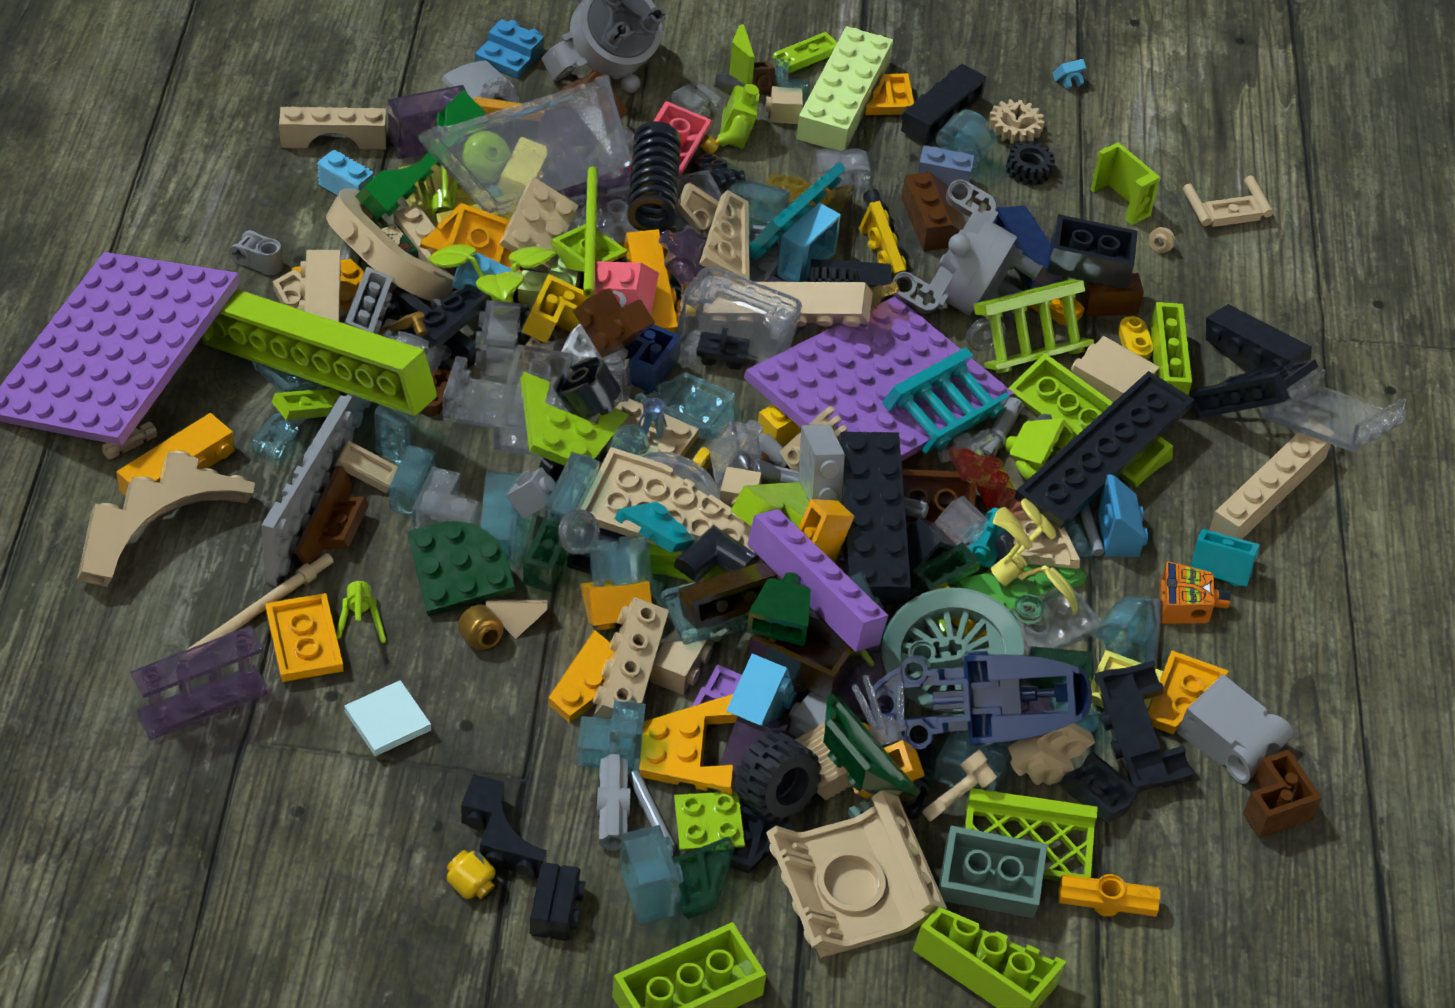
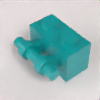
M1202 528L1196 542L1190 567L1209 571L1214 575V578L1224 580L1229 585L1247 587L1258 557L1260 544Z

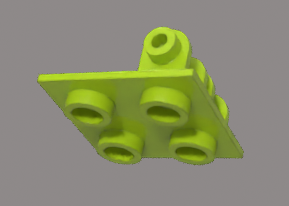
M733 791L731 796L721 794V792L674 795L680 851L685 850V854L689 856L690 860L696 861L701 859L705 849L745 847L740 802L736 791Z

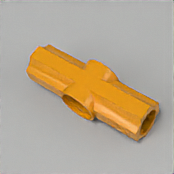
M1062 874L1058 901L1061 904L1094 908L1098 914L1103 916H1113L1118 912L1156 917L1159 910L1160 890L1159 887L1125 883L1123 879L1113 874L1103 875L1100 879Z

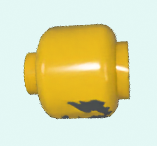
M463 850L446 867L449 871L447 874L448 883L464 899H472L476 895L479 899H482L495 886L491 882L496 873L495 868L478 851H470L468 853L466 850Z

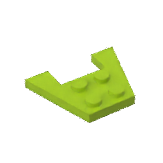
M523 372L520 377L529 452L581 473L587 470L630 415L614 408L606 415H600L599 413L597 423L591 422L545 403L551 382L527 372Z

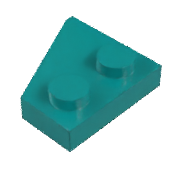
M658 502L621 508L614 518L621 524L629 520L641 527L638 534L656 542L660 547L671 553L686 550L696 540L687 531V528L677 522L668 513L667 508Z

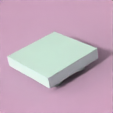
M401 680L344 706L346 715L374 756L431 731V723Z

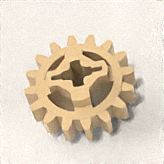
M1009 99L1008 104L1001 101L999 106L994 105L993 110L990 111L989 129L994 130V136L1001 135L1002 141L1008 139L1011 144H1014L1015 141L1020 143L1025 140L1033 141L1034 137L1039 138L1040 133L1043 131L1044 115L1039 114V108L1032 109L1031 103L1024 105L1022 100L1014 103L1012 99Z

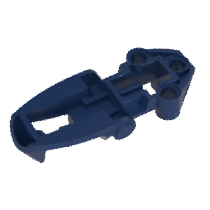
M988 651L968 652L967 655L963 656L964 667L931 669V664L927 658L922 655H913L904 660L900 667L890 671L870 689L872 722L890 735L913 745L914 749L925 748L934 740L936 734L949 731L968 730L969 742L974 743L975 746L993 745L995 742L1014 741L1047 734L1087 717L1092 700L1090 680L1083 668L1044 657L1018 654H990ZM910 662L921 664L923 667L921 678L917 679L910 676L908 673ZM1066 676V682L1055 683V688L1038 689V686H1022L1020 680L1023 678ZM962 684L963 690L933 691L932 702L934 710L964 709L965 714L913 717L905 715L903 688L925 685ZM883 695L891 697L894 702V708L890 712L882 710L879 706V699ZM1054 697L1056 702H1068L1069 711L1022 713L1023 702L1038 701L1039 698ZM921 725L926 728L928 732L926 741H918L913 737L912 731L914 726Z

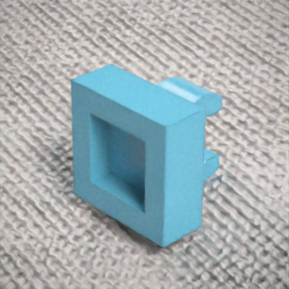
M1083 59L1061 64L1052 72L1055 82L1063 80V86L1066 90L1072 87L1071 79L1076 82L1077 87L1081 86L1084 83V78L1080 73L1086 69V65Z

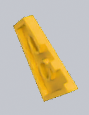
M880 201L871 202L859 226V231L862 235H868L869 241L867 245L871 251H877V262L891 264L893 282L897 274L906 271V261L903 256H900L897 248L898 240L895 233L891 232L887 211L883 210Z

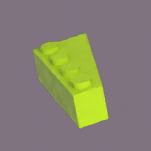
M938 907L921 925L913 948L914 952L996 1008H1039L1058 985L1067 961L1058 957L1052 960L1040 955V949L1028 944L1024 948L1007 940V935L998 931L996 933H989L979 929V923L941 907Z

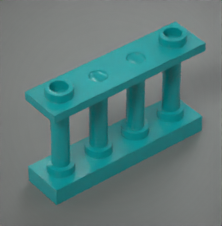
M966 347L893 386L882 402V405L888 411L898 406L905 408L931 437L922 449L925 454L935 448L938 450L943 449L952 438L989 417L995 419L1005 410L1003 405L1010 397L1005 392L993 399L969 373L966 364L973 354ZM952 376L955 378L959 377L983 406L975 409L949 379ZM934 386L937 388L941 387L965 416L957 419L931 389ZM914 397H923L948 426L939 430L915 403Z

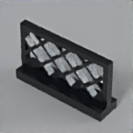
M1316 359L1233 375L1217 385L1194 389L1189 392V396L1194 399L1193 406L1198 418L1284 403L1290 399L1287 388L1319 366Z

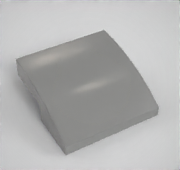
M486 60L465 64L442 77V81L457 95L464 90L472 99L474 97L493 99L494 97L513 96L516 88Z

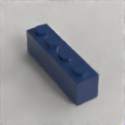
M997 207L996 211L998 214L993 223L1017 236L1013 243L1015 247L1022 250L1023 255L1043 265L1034 281L1018 271L1029 290L1062 282L1064 276L1047 273L1050 242L1027 207Z

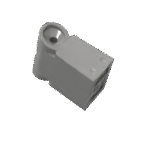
M1222 674L1187 708L1177 734L1220 765H1226L1228 772L1237 782L1246 784L1257 773L1262 758L1276 754L1293 737L1294 730L1288 721L1277 715L1268 714L1267 709Z

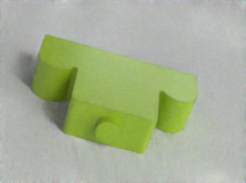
M800 482L743 486L731 512L752 527L754 515L779 509L793 524L799 527L809 501Z

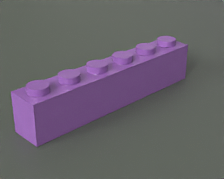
M779 509L754 515L747 544L782 579L788 572L798 574L802 579L801 585L811 589L810 607L855 652L880 645L888 615Z

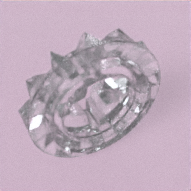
M493 77L482 85L483 89L479 95L482 98L494 99L492 96L499 92V96L506 99L503 101L519 103V96L515 86L506 78Z

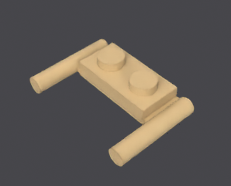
M1252 175L1244 179L1252 196L1202 203L1192 184H1186L1183 187L1186 197L1203 226L1211 224L1212 227L1259 221L1262 215L1270 217L1274 213Z

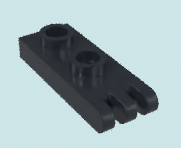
M704 154L700 157L701 159L692 161L694 172L719 186L726 185V182L731 184L736 182V180H745V173L742 169L716 156V154Z

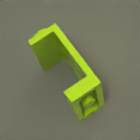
M1117 142L1099 151L1090 190L1094 193L1109 185L1129 202L1125 220L1134 225L1151 216L1161 177Z

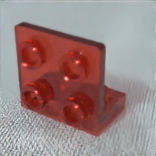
M951 447L948 453L961 479L976 485L987 510L1007 508L1016 489L1003 467L1002 461L992 455H987L986 457L978 455L968 448L957 449Z

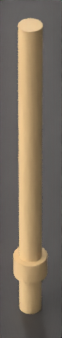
M326 553L313 563L304 564L296 570V574L182 652L184 659L190 663L265 611V603L279 601L302 584L307 585L315 580L319 572L334 563L331 555Z

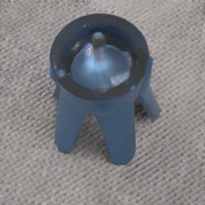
M649 398L643 403V414L638 425L641 424L644 418L641 435L644 438L648 435L652 421L655 422L658 438L663 437V421L665 426L668 427L664 416L666 406L659 398Z

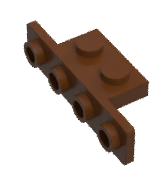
M343 466L335 467L295 548V553L303 565L306 563L311 564L319 559L323 549L349 548L369 506L364 496L349 497L353 488V482Z

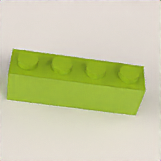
M1156 302L1150 323V331L1153 343L1154 364L1160 367L1157 376L1189 395L1192 377L1183 304Z

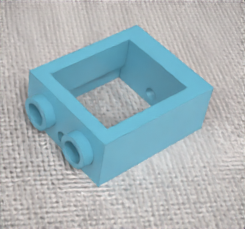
M818 203L781 236L777 275L788 282H805L809 277L811 259L829 260L836 254L841 214Z

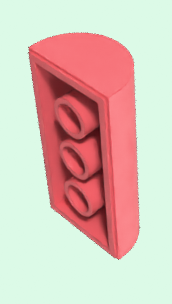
M665 101L654 121L670 124L680 134L679 181L710 129L713 120ZM632 157L627 163L626 168L629 181L631 176Z

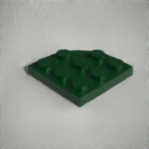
M445 521L407 531L428 616L516 592L510 565L502 546L493 535L483 528L467 522Z

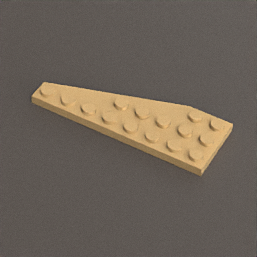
M610 447L578 512L579 521L659 546L656 542L638 534L641 529L638 525L629 520L621 524L614 519L621 508L658 502L665 506L668 513L677 522L683 524L696 540L714 524L756 553L747 544L751 526L731 512V507L711 494L707 496L695 488V483L687 478L683 480L674 474V469L668 465ZM759 556V558H760V559H759V562H763V563H764L767 567H769L774 573H776V572ZM777 574V580H783V579Z

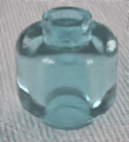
M634 424L622 425L608 442L607 451H609L610 447L643 457L649 449L647 433L640 426Z

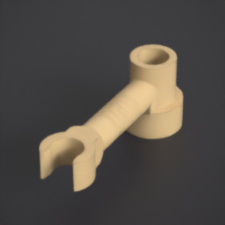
M980 749L960 764L967 776L923 809L922 813L929 822L977 784L984 788L997 778V775L986 763L988 759Z

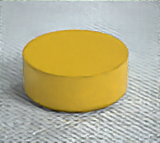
M702 447L695 455L689 471L698 477L702 476L713 460V451Z

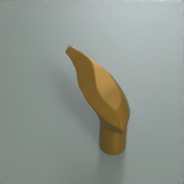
M415 312L406 315L379 330L378 333L384 334L398 329L414 327L417 337H422L428 333L423 322L424 313Z

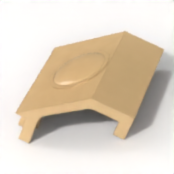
M880 791L871 797L874 802L873 807L857 817L805 832H795L779 826H775L766 832L770 841V851L777 859L782 871L781 879L786 887H788L792 896L793 909L800 917L804 926L805 939L813 948H816L820 958L907 934L922 925L938 907L947 909L901 801L896 795Z

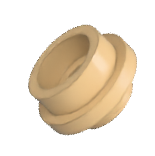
M1156 228L1149 235V244L1158 253H1167L1174 246L1175 237L1168 228ZM1158 238L1162 239L1164 244H1161Z

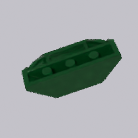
M831 693L827 697L823 743L830 750L827 754L830 760L838 768L843 766L850 774L846 777L850 784L859 792L863 789L871 794L884 791L893 795L917 796L921 792L843 699Z

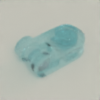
M280 412L274 414L252 438L250 448L258 453L263 451L267 453L268 457L276 461L279 460L284 449L298 432L297 419L285 420ZM270 438L275 439L272 443L268 441Z

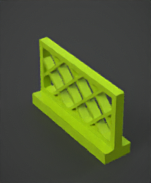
M975 788L970 789L966 802V829L979 831L973 824V815L984 816L993 824L984 832L992 833L998 830L1001 835L1012 837L1002 825L1009 820L1017 821L1024 828V831L1014 838L1022 839L1029 834L1035 842L1048 844L1046 855L1054 864L1048 869H1044L1043 879L1060 881L1062 874L1091 878L1094 827L1097 819L1096 806ZM1041 825L1049 826L1056 835L1047 842H1044L1034 830ZM1072 830L1086 832V841L1078 847L1066 836ZM1059 839L1071 851L1060 860L1049 848ZM1084 849H1085V856L1081 853V851L1084 850ZM1076 856L1084 866L1083 874L1071 873L1064 863Z

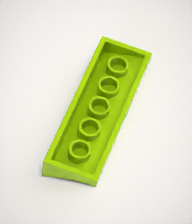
M1046 353L1008 388L1014 393L1012 397L1021 400V404L1037 416L1050 414L1052 419L1063 418L1077 435L1113 403ZM1162 437L1158 438L1119 477L1136 489L1152 473L1173 460V445Z

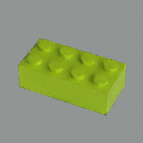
M731 922L615 974L613 977L612 997L619 1008H737L763 995L766 973L735 924Z

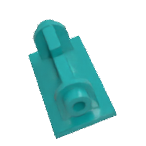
M992 508L986 515L981 516L968 549L969 553L964 561L987 568L994 566L997 559L995 539L1001 532L1007 531L998 525L992 524L995 513L999 510L998 508Z

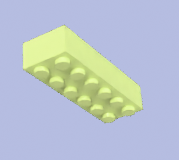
M845 27L799 115L796 139L845 153L866 111V104L870 103L873 92L878 87L890 63L893 39L861 31L857 28Z

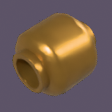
M475 605L461 615L458 622V630L471 647L476 650H486L499 642L503 634V624L501 619L489 607Z

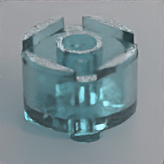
M962 110L960 113L956 112L938 132L936 143L940 149L974 155L973 170L995 146L996 135L993 128L989 130L985 125L987 120L983 116L971 110Z
M624 536L619 537L620 543H617V541L609 542L608 539L591 541L589 556L593 586H605L604 581L610 580L614 586L645 582L646 578L653 579L650 547L646 538Z

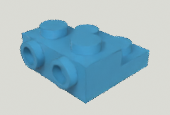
M501 19L488 32V41L475 53V62L486 60L497 71L518 79L544 52V36L536 29L527 30L520 27L514 20L508 22Z

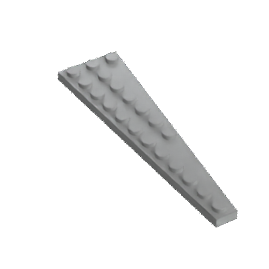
M387 318L381 329L396 322V320ZM396 331L384 334L378 333V335L401 342L402 336ZM346 393V396L340 395L313 439L312 444L304 454L302 467L297 466L293 472L292 485L286 484L282 490V502H275L262 523L265 584L277 587L281 577L288 574L291 557L293 554H296L295 548L335 469L336 461L347 440L352 442L353 431L355 427H360L365 407H370L371 401Z

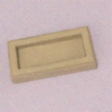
M349 440L345 443L335 464V467L343 466L348 474L386 494L399 470L398 466Z

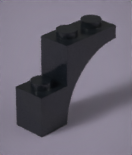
M473 774L461 804V823L467 824L474 829H486L480 843V853L495 869L503 868L517 872L524 877L533 876L539 878L541 864L547 862V850L538 848L525 841L507 822L502 809L504 803V782Z

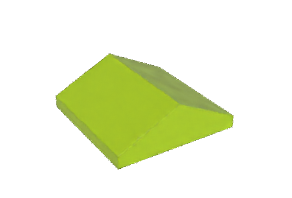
M742 24L738 26L732 41L729 74L744 84H752L755 56L745 26Z
M586 224L551 240V245L567 269L584 271ZM596 229V261L613 262L627 255L628 250L599 229Z

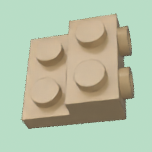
M1073 723L1047 734L1017 740L1008 747L1012 757L1010 763L1019 776L1027 773L1036 785L1045 783L1051 786L1060 782L1066 773L1075 770L1070 759L1083 754L1095 741L1091 732Z

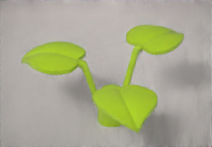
M464 244L450 245L439 249L427 259V264L430 262L438 267L453 268L466 262L472 263L479 276V279L476 281V287L491 296L493 313L507 314L514 310L512 292H515L524 282L523 275L516 273L519 267L533 268L539 266L557 255V252L535 246L520 248L509 256V261L514 263L511 272L484 276L475 257H473L476 254V249Z

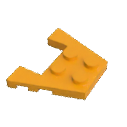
M733 694L645 721L639 764L642 778L675 785L684 782L695 785L696 789L707 791L708 788L720 790L721 794L733 795L735 779L733 765L703 767L707 725L739 723V716L726 711Z

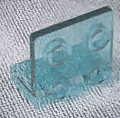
M379 405L374 412L376 452L404 467L411 460L410 426L415 422L416 416Z

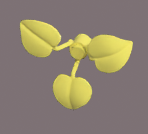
M1024 498L1021 501L1022 507L1030 519L1037 525L1036 531L1028 537L1017 518L1006 507L1000 508L995 513L992 524L1007 530L1018 542L1008 555L991 567L994 576L1002 585L1007 586L1017 577L1022 581L1028 576L1044 573L1067 599L1075 616L1078 613L1076 594L1068 581L1055 568L1051 567L1049 569L1044 565L1024 571L1027 563L1020 554L1025 549L1030 550L1033 547L1032 542L1042 531L1051 540L1056 537L1055 529L1050 521L1040 514V511L1033 503Z

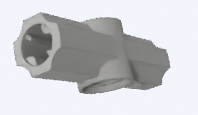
M609 754L601 759L599 768L600 787H598L597 791L599 846H603L606 850L618 851L620 848L627 846L628 840L627 817H629L630 788H627L628 759H624L619 754Z

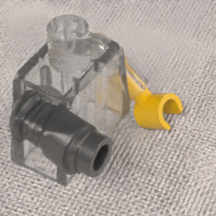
M749 420L746 424L730 421L708 445L717 486H722L726 467L761 472V484L779 483L781 470L776 468L775 465L761 460L762 451L759 435L763 428L757 421Z

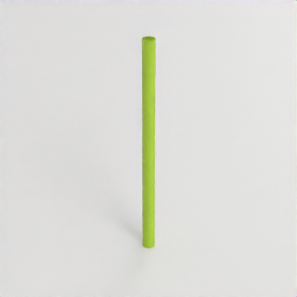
M594 166L589 167L587 170L583 294L586 297H591L595 294L598 169Z

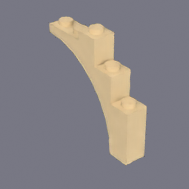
M169 451L163 461L159 483H156L154 479L149 477H132L127 487L123 510L118 509L119 507L112 503L95 504L90 514L77 581L108 587L124 547L141 528L156 517L177 507L200 501L226 500L247 503L253 494L255 482L247 481L245 477L239 475H232L230 477L220 475L213 469L203 468L199 470L197 469L198 458L192 457L185 451Z

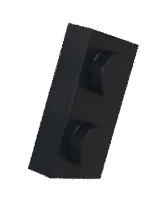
M1095 752L1088 754L1082 766L1066 773L1059 783L1068 790V793L1074 799L1080 800L1084 805L1096 806L1097 818L1106 823L1125 815L1139 793V789Z

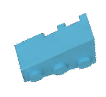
M751 654L726 711L760 726L782 717L785 709L790 710L797 696V693L794 692L795 687L788 669L760 656Z

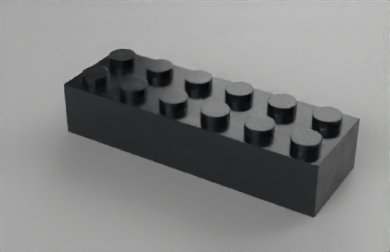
M840 432L839 443L845 454L841 504L854 515V519L842 544L844 573L876 604L905 605L908 600L911 582L899 432Z

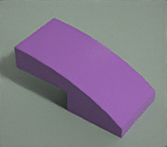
M717 664L706 687L702 686L692 706L734 694L742 675ZM710 724V725H712V726H714V727L717 728V726H718L719 724Z

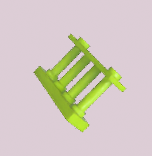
M1070 279L974 303L975 314L986 316V319H989L996 360L985 362V368L996 370V373H1005L1011 371L1012 366L1038 360L1044 353L1053 356L1069 352V354L1084 352V347L1090 346L1094 343V340L1080 338L1073 300L1076 298L1075 294L1085 291L1084 281ZM1057 298L1063 301L1069 341L1058 344L1055 342L1049 307L1052 304L1051 300ZM1033 304L1039 309L1045 347L1031 350L1025 316L1027 306ZM1011 310L1015 317L1021 353L1007 357L1000 317L1003 316L1002 312Z

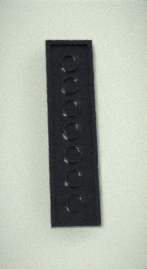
M1148 371L1016 490L1014 498L1019 502L1026 498L1036 506L1040 514L1044 515L1048 521L1062 529L1103 491L1107 475H1114L1117 478L1192 408L1194 399Z

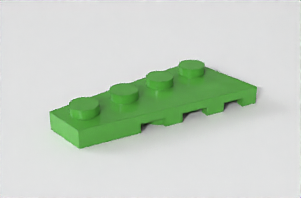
M1028 564L1024 571L1041 567V565ZM1053 567L1068 581L1073 589L1085 584L1087 575L1080 568ZM992 572L957 579L956 588L979 591L996 599L1013 616H1016V607L1021 603L1028 602L1037 606L1062 594L1044 573L1028 576L1022 581L1017 577L1007 586L1002 585Z

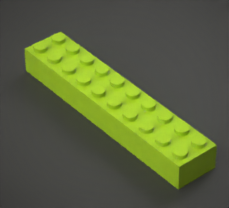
M238 289L234 291L202 335L204 345L412 416L420 413L437 397L434 380L424 349Z

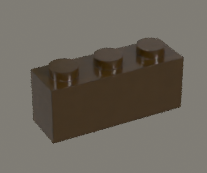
M759 562L678 588L682 616L696 629L748 613L767 579H777V574L763 562Z

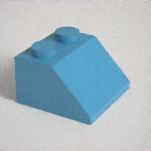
M1107 475L1097 511L1105 557H1140L1142 547L1147 545L1148 541L1147 528L1142 526L1143 507L1138 505L1137 495L1114 475Z

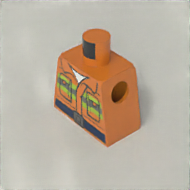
M1166 561L1161 577V601L1163 602L1161 623H1207L1210 620L1214 607L1229 608L1230 591L1214 589V575L1209 571Z

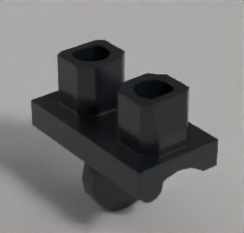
M723 327L721 334L701 331L696 357H700L701 363L704 365L712 366L716 364V360L726 361V366L729 369L740 370L742 364H746L750 339L728 336L729 327Z

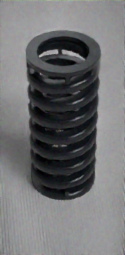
M653 121L645 123L634 134L627 218L629 223L638 231L659 229V233L670 229L676 220L681 137L673 126L664 122Z

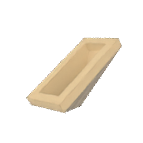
M487 599L486 606L501 619L503 626L516 639L547 610L548 600Z

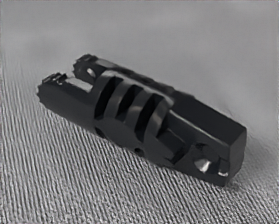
M929 744L922 749H916L925 776L912 782L921 792L917 796H899L903 807L906 806L904 811L907 817L913 820L918 818L923 811L935 772L937 750L933 744Z

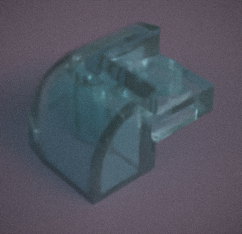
M1128 596L1120 599L1109 609L1095 631V638L1103 640L1104 646L1108 651L1121 656L1126 654L1132 643L1144 646L1157 626L1153 600L1144 596Z

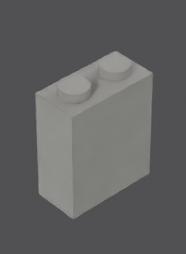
M830 424L802 425L798 478L808 501L810 499L842 502L845 454Z

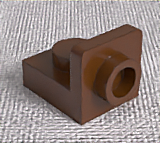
M769 61L754 62L752 84L759 89V94L771 93L772 86L776 87L775 67Z

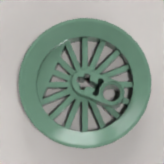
M965 588L937 589L910 600L893 616L886 628L882 642V659L887 674L900 667L902 662L906 660L902 659L903 653L908 654L909 657L922 655L928 658L931 669L964 667L963 656L972 651H988L990 654L1024 655L1022 632L1010 611L996 599L979 591ZM950 618H961L956 636H953ZM945 620L947 637L943 636L934 621ZM968 620L977 622L974 628L963 639L968 624ZM927 626L934 638L921 632L920 629ZM986 629V636L976 640ZM911 637L916 640L913 644L908 643ZM910 662L908 665V670L912 673L910 676L917 679L921 678L923 675L921 664ZM961 684L955 685V689L962 690ZM925 685L921 689L918 687L903 688L904 697L923 708L943 713L964 712V709L934 710L933 695L930 694L936 687L934 685ZM949 685L941 686L940 691L948 690Z

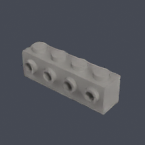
M366 267L344 324L378 334L392 296L388 289L393 277Z

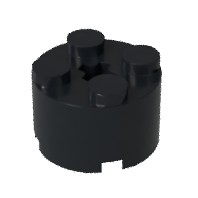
M598 357L587 358L570 367L573 372L566 377L562 373L554 383V391L566 410L586 420L599 413L600 415L610 413L615 408L613 402L621 392V388L605 362L602 359L600 361Z

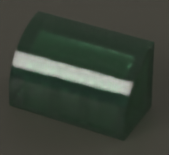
M961 542L913 570L914 591L921 595L929 591L945 588L947 585L951 587L977 572L980 568V561Z

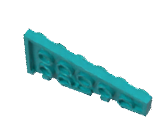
M840 162L834 165L760 232L749 244V260L753 258L757 261L767 249L772 247L781 238L782 234L813 208L810 205L812 202L817 205L827 195L825 192L827 188L832 191L842 181L839 176L846 168Z

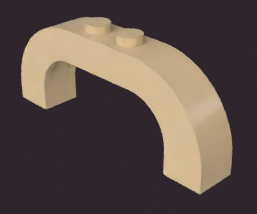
M351 188L340 190L326 214V219L332 229L374 270L393 277L391 281L393 284L418 297L432 301L436 298L438 300L443 299L451 294L454 287H451L454 277L445 268L430 263L427 264V262L413 257L391 240L371 220L373 214L355 197L360 190Z

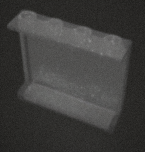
M1316 368L1287 388L1290 399L1284 403L1263 406L1260 417L1354 452L1403 423L1406 416V409H1404L1406 399L1401 398L1386 408L1378 407L1323 387L1322 382L1325 370Z

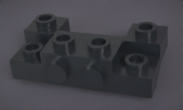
M1154 660L1131 667L1095 673L1094 679L1104 706V713H1100L1104 730H1110L1114 740L1110 742L1114 759L1121 760L1129 781L1139 789V792L1161 785L1163 788L1193 780L1194 778L1193 769H1190L1185 756L1186 749L1184 746L1160 752L1161 748L1144 703L1145 699L1162 695L1164 691L1163 684L1159 682L1155 671L1156 664Z

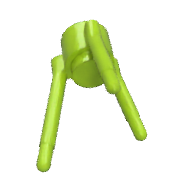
M446 154L442 155V190L436 191L431 199L425 184L419 180L417 181L426 201L427 211H432L435 217H437L436 214L456 208L455 201L460 173L459 171L454 172L450 195L448 192Z
M355 581L348 585L347 597L343 599V608L337 626V639L342 637L350 609L355 612V620L360 622L362 613L369 608L380 642H386L384 629L377 610V599L371 596V586L368 583Z

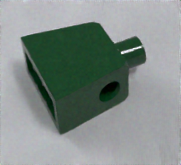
M788 572L784 575L783 580L767 579L749 611L747 633L805 646L811 589L801 585L802 579L798 574Z

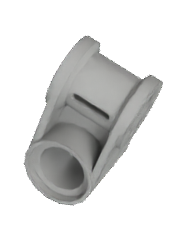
M245 231L242 235V240L238 244H233L229 249L230 257L241 266L252 268L266 275L278 274L283 269L282 251L279 241L262 236L254 231Z

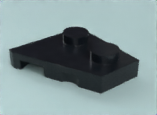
M740 805L745 847L722 848L718 863L750 873L771 853L769 848L770 841L766 832L775 826L793 831L795 824L784 820L782 822L771 821L759 812Z

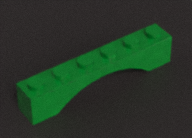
M462 90L437 114V128L434 140L424 158L420 162L406 168L380 171L355 197L377 219L385 213L391 216L401 206L397 201L401 197L405 200L417 190L414 184L418 180L421 183L426 181L434 173L430 169L434 164L438 167L442 164V155L446 154L448 159L450 155L447 151L450 148L455 151L466 140L463 135L466 132L471 135L482 124L479 119L485 114V111Z

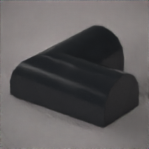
M713 524L675 560L674 568L696 583L705 577L716 565L728 573L759 563L760 558L756 553Z

